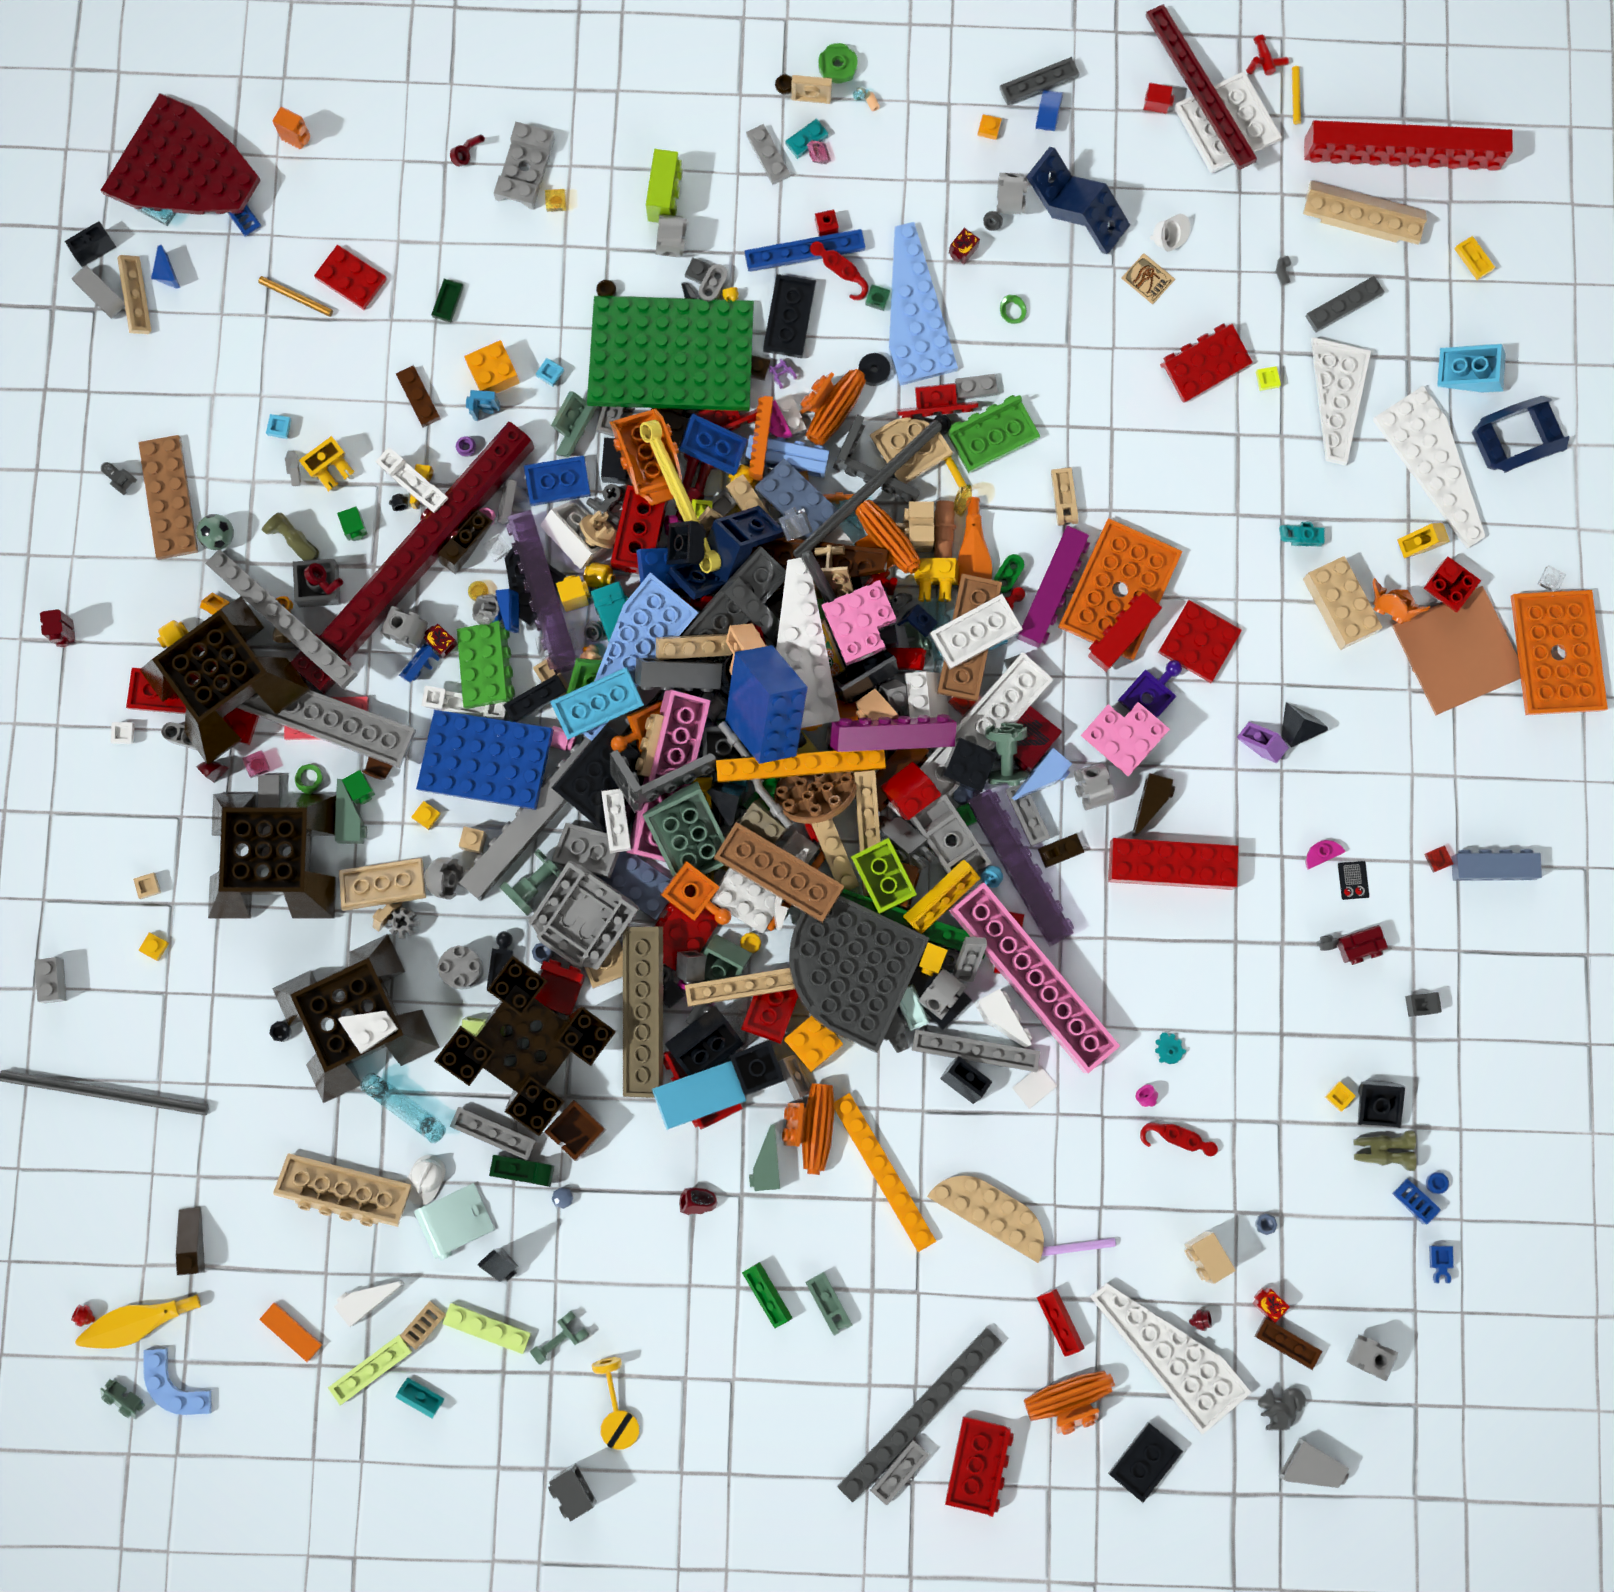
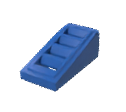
M247 205L244 208L245 211L237 216L234 213L227 212L245 237L261 227V224ZM248 214L249 217L247 219H245L241 223L238 221L239 219ZM250 221L254 222L253 225H251L247 229H244V225H246Z
M511 589L495 590L505 629L513 633H519V593Z
M1405 1179L1392 1193L1424 1225H1427L1441 1211L1431 1199L1408 1179ZM1409 1187L1411 1191L1405 1197H1402L1401 1195ZM1416 1194V1199L1410 1204L1408 1201ZM1423 1201L1424 1204L1417 1210L1415 1207ZM1429 1207L1431 1210L1423 1216L1422 1213Z

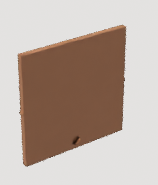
M1483 586L1476 588L1457 613L1442 603L1418 614L1411 621L1404 622L1403 624L1397 622L1392 625L1411 664L1412 671L1415 673L1435 716L1521 679L1518 656Z

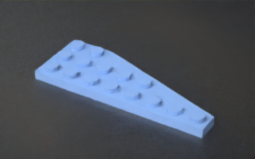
M914 222L895 226L889 351L900 386L958 370Z
M649 573L624 603L594 681L627 667L634 682L636 658H656V637L680 636L699 612L652 573ZM608 722L583 734L592 741Z

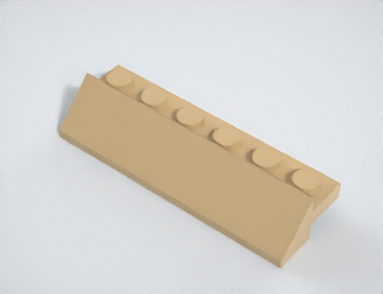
M1313 180L1309 184L1303 211L1304 215L1321 219L1320 223L1395 243L1398 240L1417 245L1421 241L1424 225L1427 221L1426 210Z

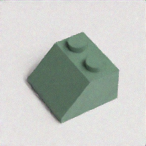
M715 934L703 953L706 955L705 979L701 981L707 982L741 976L752 953Z

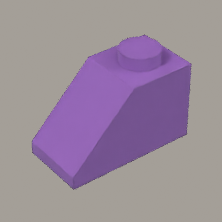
M1248 722L1237 736L1238 740L1259 756L1276 764L1289 748L1278 733Z

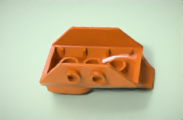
M657 409L609 422L615 436L613 440L615 449L620 451L622 455L620 457L622 468L627 469L635 493L645 498L652 506L670 501L674 497L669 490L650 442L646 443L640 435V425L643 422L651 420L659 422L662 428L661 440L680 480H683L677 454H679L676 442L671 440L672 431L670 425L665 424L663 416Z

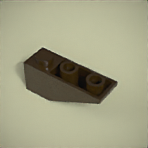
M477 509L457 531L458 534L454 535L438 553L439 563L456 574L468 561L492 525L493 520Z

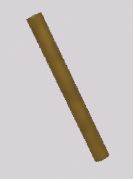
M263 276L258 280L259 284L328 317H331L333 313L332 309Z

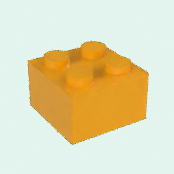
M501 340L464 356L479 391H492L497 394L520 383Z
M812 1016L784 1038V1042L810 1072H813L843 1046V1043L835 1033L825 1028Z

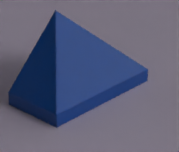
M159 245L151 279L178 289L180 285L168 254L163 246Z

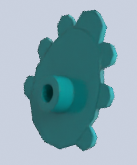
M1162 1033L1160 1040L1155 1041L1159 1045L1155 1052L1160 1056V1063L1175 1064L1186 1053V1050L1182 1049V1041L1180 1039L1175 1040L1174 1034L1169 1036L1167 1033Z

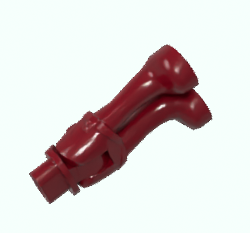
M684 453L687 465L682 484L692 504V499L704 500V489L711 470L718 468L701 462L695 487H691L700 460ZM676 505L675 509L677 510V519L684 522L679 512V509Z

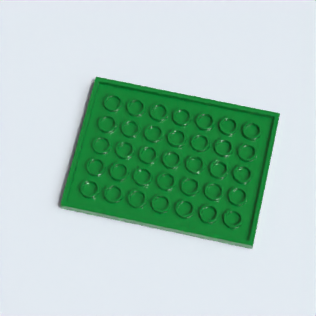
M594 296L587 406L750 411L754 301H704L702 299Z

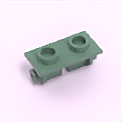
M908 621L905 622L904 627L907 638L915 637V640L909 641L910 648H923L926 650V656L930 657V650L932 649L930 640L924 637Z
M109 1379L105 1384L107 1389L100 1388L101 1399L110 1406L115 1404L119 1407L118 1411L126 1418L131 1416L136 1419L135 1411L138 1410L140 1412L145 1406L142 1403L143 1400L131 1391L126 1397H123L122 1395L127 1391V1388L116 1380L112 1381Z

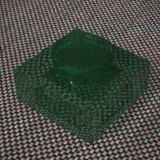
M872 284L865 305L884 311L891 290Z

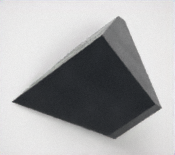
M1287 702L1285 703L1281 736L1291 747L1328 731V727L1318 718Z

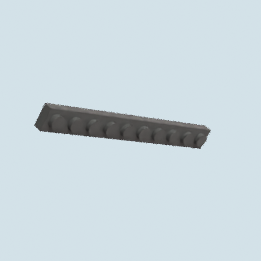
M985 1327L837 1485V1488L853 1503L993 1354L1002 1342Z

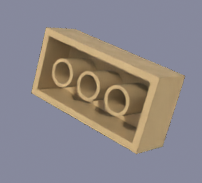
M1345 556L1309 572L1303 578L1340 650L1376 634L1383 628Z

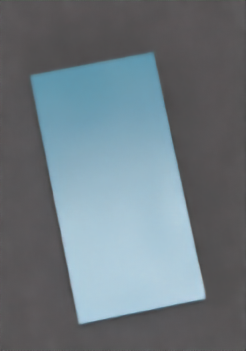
M627 667L550 701L567 740L644 705Z
M732 1061L652 1089L666 1130L746 1101Z

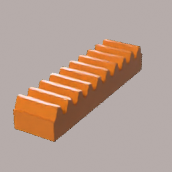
M770 396L758 398L749 476L758 481H761L764 475L773 408V397Z

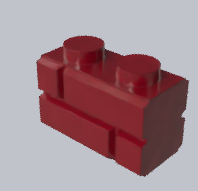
M59 609L42 611L40 613L42 635L49 639L50 642L56 644V647H67L69 643L75 642V632L72 631L74 630V622L70 617Z
M1377 925L1339 938L1337 946L1343 962H1351L1352 965L1363 962V957L1370 955L1371 959L1384 955L1382 951L1388 949V946L1383 937L1381 927Z

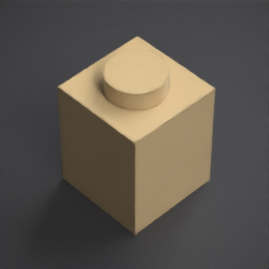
M464 826L458 847L468 852L483 853L487 834L482 830Z

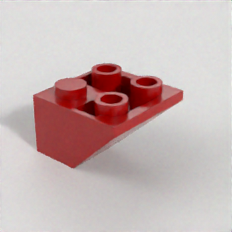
M1447 556L1430 576L1423 589L1457 613L1481 580Z

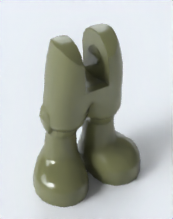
M282 512L273 515L262 527L261 530L267 535L281 533L285 537L287 544L303 561L318 559L319 550L307 540L301 531L293 527Z
M1413 1130L1405 1131L1402 1136L1396 1138L1380 1135L1378 1137H1364L1353 1140V1145L1361 1147L1371 1146V1154H1354V1160L1376 1163L1381 1166L1397 1163L1401 1164L1408 1171H1415L1416 1155L1414 1152L1391 1153L1387 1151L1391 1148L1414 1150L1416 1136Z

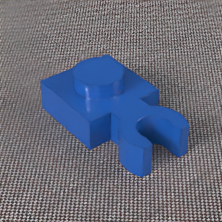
M1429 1246L1430 1268H1436L1433 1282L1439 1283V1277L1444 1275L1445 1283L1450 1284L1451 1275L1448 1273L1447 1268H1454L1453 1246Z

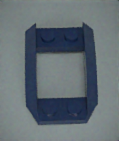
M1542 395L1511 405L1481 418L1478 425L1472 430V434L1488 469H1499L1507 473L1527 463L1567 450L1569 436L1564 437L1549 402L1553 399ZM1529 411L1543 444L1507 459L1492 424Z

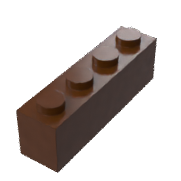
M927 748L897 749L886 761V768L878 770L876 773V788L879 813L888 804L886 802L888 798L879 786L911 762L921 767L929 758L927 757L929 753Z

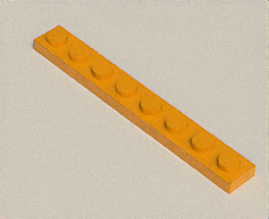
M884 750L800 753L795 757L761 764L754 757L716 760L718 782L886 768Z
M848 1093L834 1102V1109L917 1252L935 1243L936 1240L851 1094Z

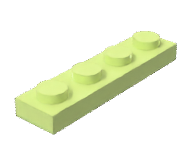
M450 1303L442 1323L520 1354H524L531 1333L453 1303Z
M401 1334L328 1387L339 1405L345 1403L413 1352L406 1341L400 1337Z

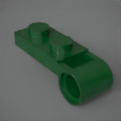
M493 1155L489 1176L551 1187L555 1165Z

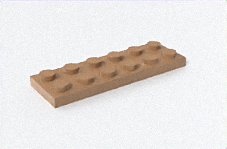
M174 435L138 442L156 558L160 560L199 553L181 437Z
M962 574L952 620L999 596L1002 582ZM988 650L951 670L944 660L937 694L977 702Z
M737 822L714 856L715 860L822 923L845 888L841 883Z

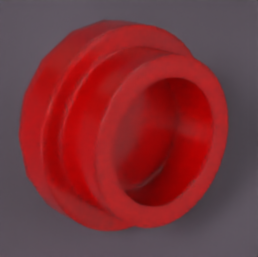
M78 1305L72 1314L71 1321L75 1322L76 1326L82 1327L84 1324L88 1325L91 1322H95V1317L88 1305Z

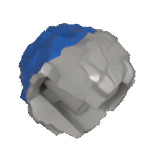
M486 594L476 598L472 609V617L478 624L489 625L492 622L502 620L495 595Z

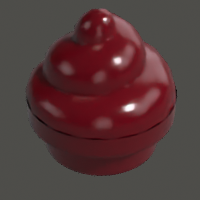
M1197 1310L1196 1314L1192 1315L1189 1323L1201 1331H1207V1328H1212L1209 1310Z

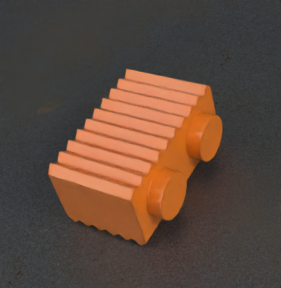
M281 106L272 120L282 141L284 140L285 143L288 142V144L295 146V148L302 149L310 140L307 126L302 116Z

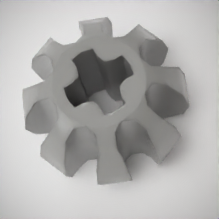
M400 908L399 914L396 910L391 913L393 919H388L387 926L393 925L389 930L393 936L399 932L398 938L405 939L407 932L410 936L416 933L412 928L418 927L419 921H413L417 916L413 910L407 914V908ZM400 920H405V922H407V925L401 926L399 924Z

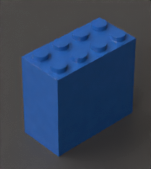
M773 645L735 652L725 720L759 764L797 756L808 689L806 684Z

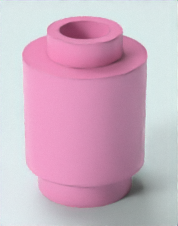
M553 726L554 732L551 746L563 751H571L576 743L577 736L567 740L563 729Z

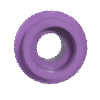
M461 437L456 442V450L461 456H471L476 450V443L471 437ZM464 445H470L469 449H463Z

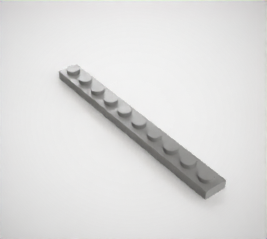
M218 550L205 563L342 689H345L356 678L358 674L222 550Z

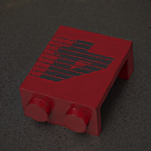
M1031 706L1016 722L1022 724L1023 728L1027 727V738L1017 741V753L1013 755V760L1016 762L1015 765L1021 770H1027L1029 773L1063 732Z

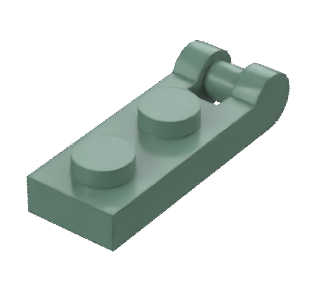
M824 1272L805 1282L834 1336L839 1334V1330L853 1326ZM839 1314L842 1319L834 1323L832 1317Z

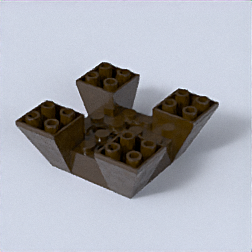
M241 596L217 611L140 669L163 702L176 693L186 706L184 733L208 765L242 741L239 734L226 718V715L257 693L277 715L310 691L287 658L260 657L250 647L247 641L262 631L264 626Z
M213 794L211 835L221 836L219 871L211 875L209 881L208 918L251 919L252 895H284L293 919H335L336 877L310 872L311 836H335L336 794H296L287 807H255V794ZM266 826H270V832L267 835H263V829ZM248 846V853L245 856H241V850ZM269 846V853L266 856H262V850ZM289 846H290V847H291V852H290V854L287 855V856H284V855H283V850H284L286 847H289ZM268 867V868H269V873H268V875L265 876V877H262V876H261L262 870H263L264 868Z
M389 934L350 951L349 967L318 982L312 970L272 988L289 1027L302 1021L316 1052L306 1066L323 1103L363 1085L353 1062L386 1047L400 1066H403L440 1048L424 1011L417 1010L398 1015L384 982L405 972ZM344 991L345 998L338 1002L336 999L337 993ZM372 1001L373 1009L366 1012L364 1009L366 1002ZM352 1010L354 1015L387 1011L398 1030L361 1054L338 1019L345 1017L346 1012ZM332 1019L334 1026L331 1030L327 1031L325 1024L328 1020Z
M512 955L487 989L489 993L500 1000L476 1034L459 1026L434 1062L468 1086L472 1084L483 1068L513 1089L504 1112L534 1134L540 1136L565 1102L546 1086L570 1052L591 1066L616 1031L583 1006L564 1020L536 1000L535 997L547 980ZM534 1020L541 1022V1028L538 1031H532L530 1028ZM504 1025H509L512 1028L508 1036H502L500 1033ZM523 1037L528 1038V1046L526 1048H519L517 1045L518 1040ZM538 1050H544L546 1053L545 1058L541 1061L535 1060V1053ZM508 1055L516 1057V1062L511 1066L505 1064V1058Z

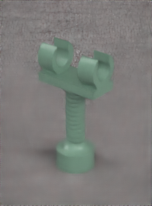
M572 1311L557 1321L563 1329L559 1335L546 1343L545 1346L541 1348L536 1346L530 1351L539 1365L547 1360V1353L563 1342L564 1339L570 1338L573 1344L576 1345L589 1335L585 1328L576 1335H573L566 1326L576 1317Z

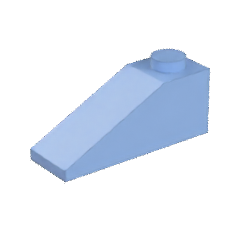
M1052 748L1043 756L1012 799L1018 800L1046 788L1058 780L1063 781L1069 775L1070 771L1068 769L1072 763Z

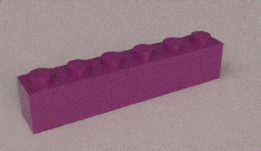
M1068 525L1066 526L1024 620L1023 630L1017 636L1018 640L1036 648H1039L1041 643L1046 644L1050 635L1047 632L1049 625L1054 626L1058 617L1055 614L1057 607L1062 608L1066 599L1063 593L1065 589L1070 590L1074 581L1071 575L1073 571L1078 572L1082 563L1079 557L1081 553L1086 554L1090 542L1087 541L1088 534Z
M939 714L937 717L919 715L918 718L899 716L898 719L879 717V720L862 717L858 721L841 718L839 721L832 722L830 746L837 752L955 747L957 722L945 714Z

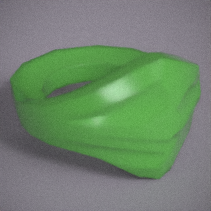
M1009 294L1000 303V313L1002 318L1008 323H1020L1026 316V306L1020 297ZM1013 302L1020 307L1021 316L1018 319H1011L1007 316L1006 305Z
M312 764L301 766L295 775L297 788L305 794L315 792L323 780L321 770ZM306 770H313L317 773V780L313 786H304L301 781V776Z

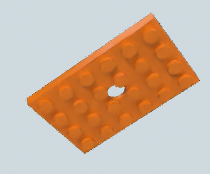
M1108 518L1058 628L1091 643L1096 639L1100 642L1104 637L1102 632L1109 624L1112 627L1115 625L1117 615L1122 610L1127 611L1130 608L1128 603L1136 594L1140 596L1145 592L1156 603H1160L1183 551ZM1124 583L1128 590L1127 595L1124 597L1115 596L1112 591L1114 584ZM1149 625L1121 655L1122 657L1131 661L1134 660Z
M1592 590L1511 595L1525 716L1608 710ZM1558 645L1565 651V657L1562 660H1556L1552 657L1551 649L1553 646Z

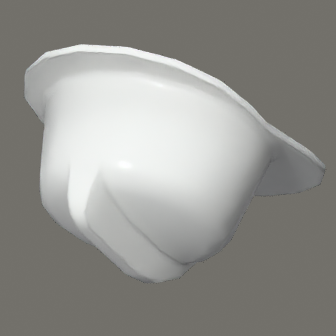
M1182 213L1176 214L1167 220L1158 222L1154 227L1153 235L1149 238L1158 247L1170 252L1182 246L1189 238L1191 231L1190 221L1186 215Z
M424 1155L413 1164L406 1183L412 1186L408 1200L413 1204L425 1205L436 1197L446 1174L445 1165L440 1158L434 1155Z

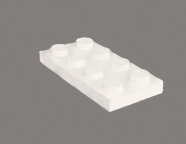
M1003 594L930 632V636L951 670L1021 632L1023 629Z

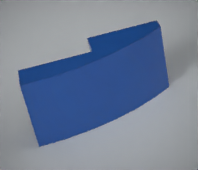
M1043 90L1035 129L1055 131L1063 99L1062 92Z

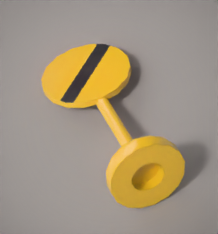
M610 1357L592 1363L591 1367L596 1374H606L613 1412L603 1419L601 1437L609 1447L621 1450L632 1446L636 1442L639 1435V1424L631 1413L618 1409L611 1372L618 1370L622 1366V1361L620 1357Z

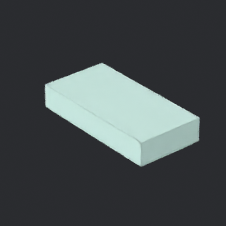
M914 984L908 985L899 1004L910 1031L930 1023L923 1005L918 1001L920 998Z

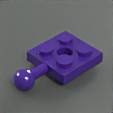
M1176 660L1169 661L1165 667L1166 672L1159 679H1156L1145 669L1119 698L1118 702L1129 711L1139 702L1158 718L1176 698V695L1165 684L1171 677L1178 676L1181 673V664ZM1144 693L1152 696L1153 701L1151 703L1143 702L1142 695Z

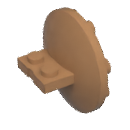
M854 772L781 777L775 788V802L777 804L780 803L784 809L783 813L791 821L812 824L829 820L842 813L853 801L857 792Z

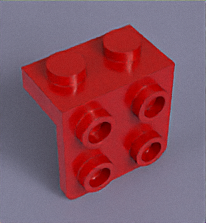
M552 959L549 962L543 961L540 968L543 970L541 976L547 982L535 999L551 1010L571 1015L585 976L580 974L581 969L569 966V969L561 967L562 963Z

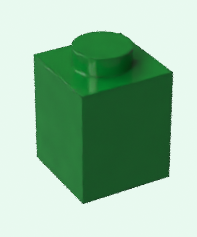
M357 506L337 513L344 535L348 541L360 540L364 535L368 534Z
M361 770L342 779L352 800L356 804H365L372 800L371 797L375 795L365 774Z

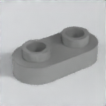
M715 264L709 268L699 287L700 299L704 301L717 300L728 279L727 269L723 265ZM718 274L721 275V278L716 279L714 276ZM710 291L712 295L707 296L705 293Z

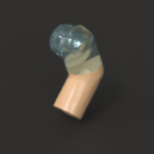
M858 87L853 92L854 99L860 101L862 98L866 100L871 111H876L880 108L873 92L863 87Z

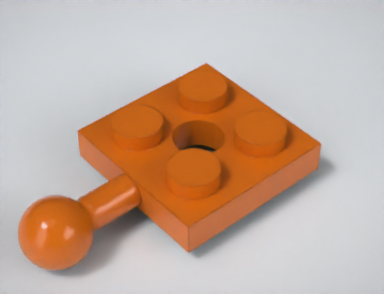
M658 700L628 715L627 718L632 733L624 737L615 736L611 740V748L614 751L622 752L627 748V744L636 741L641 754L640 744L647 732V729H645L646 720L651 714H660L663 700Z
M685 861L660 894L694 921L704 908L715 915V920L718 924L725 925L731 920V912L728 909H719L710 901L720 887L687 861ZM688 885L695 887L696 892L692 897H688L685 894V888Z

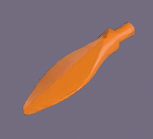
M978 497L967 499L965 535L957 558L959 565L958 588L962 574L992 580V560L983 535L979 507L980 498Z

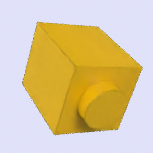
M927 943L918 966L922 968L921 972L932 977L934 973L938 975L947 950Z

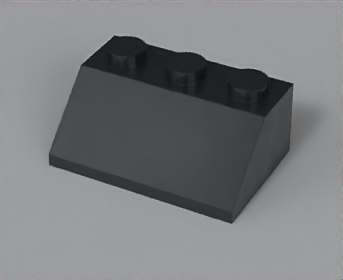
M885 650L883 653L854 664L832 677L833 686L840 700L845 704L853 703L863 693L871 692L876 689L878 684L893 679L894 675L899 672L896 658Z
M716 1006L712 1007L665 1043V1046L688 1076L717 1066L744 1045Z

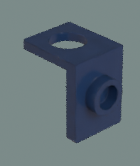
M917 604L906 611L897 625L901 626L908 621L924 637H927L938 622Z

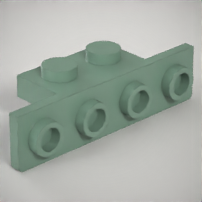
M569 391L551 426L565 436L555 453L556 455L570 457L575 451V446L580 437L583 436L588 422L593 418L597 406H587V396L584 400L574 391Z

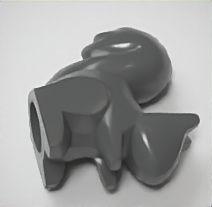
M1295 1387L1287 1388L1282 1395V1402H1275L1271 1388L1267 1389L1266 1393L1259 1398L1258 1406L1267 1409V1411L1260 1413V1415L1270 1418V1424L1266 1426V1430H1290V1426L1296 1419V1412H1301L1306 1404L1305 1394L1300 1389Z

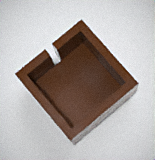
M573 1100L544 1132L557 1145H561L564 1142L566 1145H563L562 1149L574 1161H578L607 1129L577 1101Z

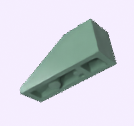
M337 779L335 841L338 844H364V838H367V826H364V821L342 779Z
M775 1124L770 1125L754 1165L753 1174H749L750 1187H754V1191L780 1189Z

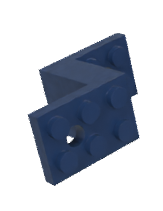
M1049 147L1026 176L1050 216L1054 219L1086 226L1103 254H1109L1130 226L1129 221L1107 184L1072 176L1054 147Z
M760 506L716 519L711 527L707 542L710 549L716 551L720 556V569L704 573L699 564H683L670 567L668 574L693 600L718 592L750 557L753 547L782 538L785 530Z

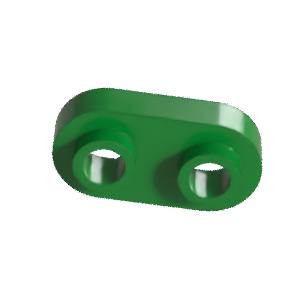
M1016 554L1009 555L996 573L993 580H1004L1007 585L1001 586L1000 593L1010 591L1023 571L1024 560L1021 556ZM1012 563L1016 564V565H1017V568H1016V569H1012V568L1010 567V564H1012Z

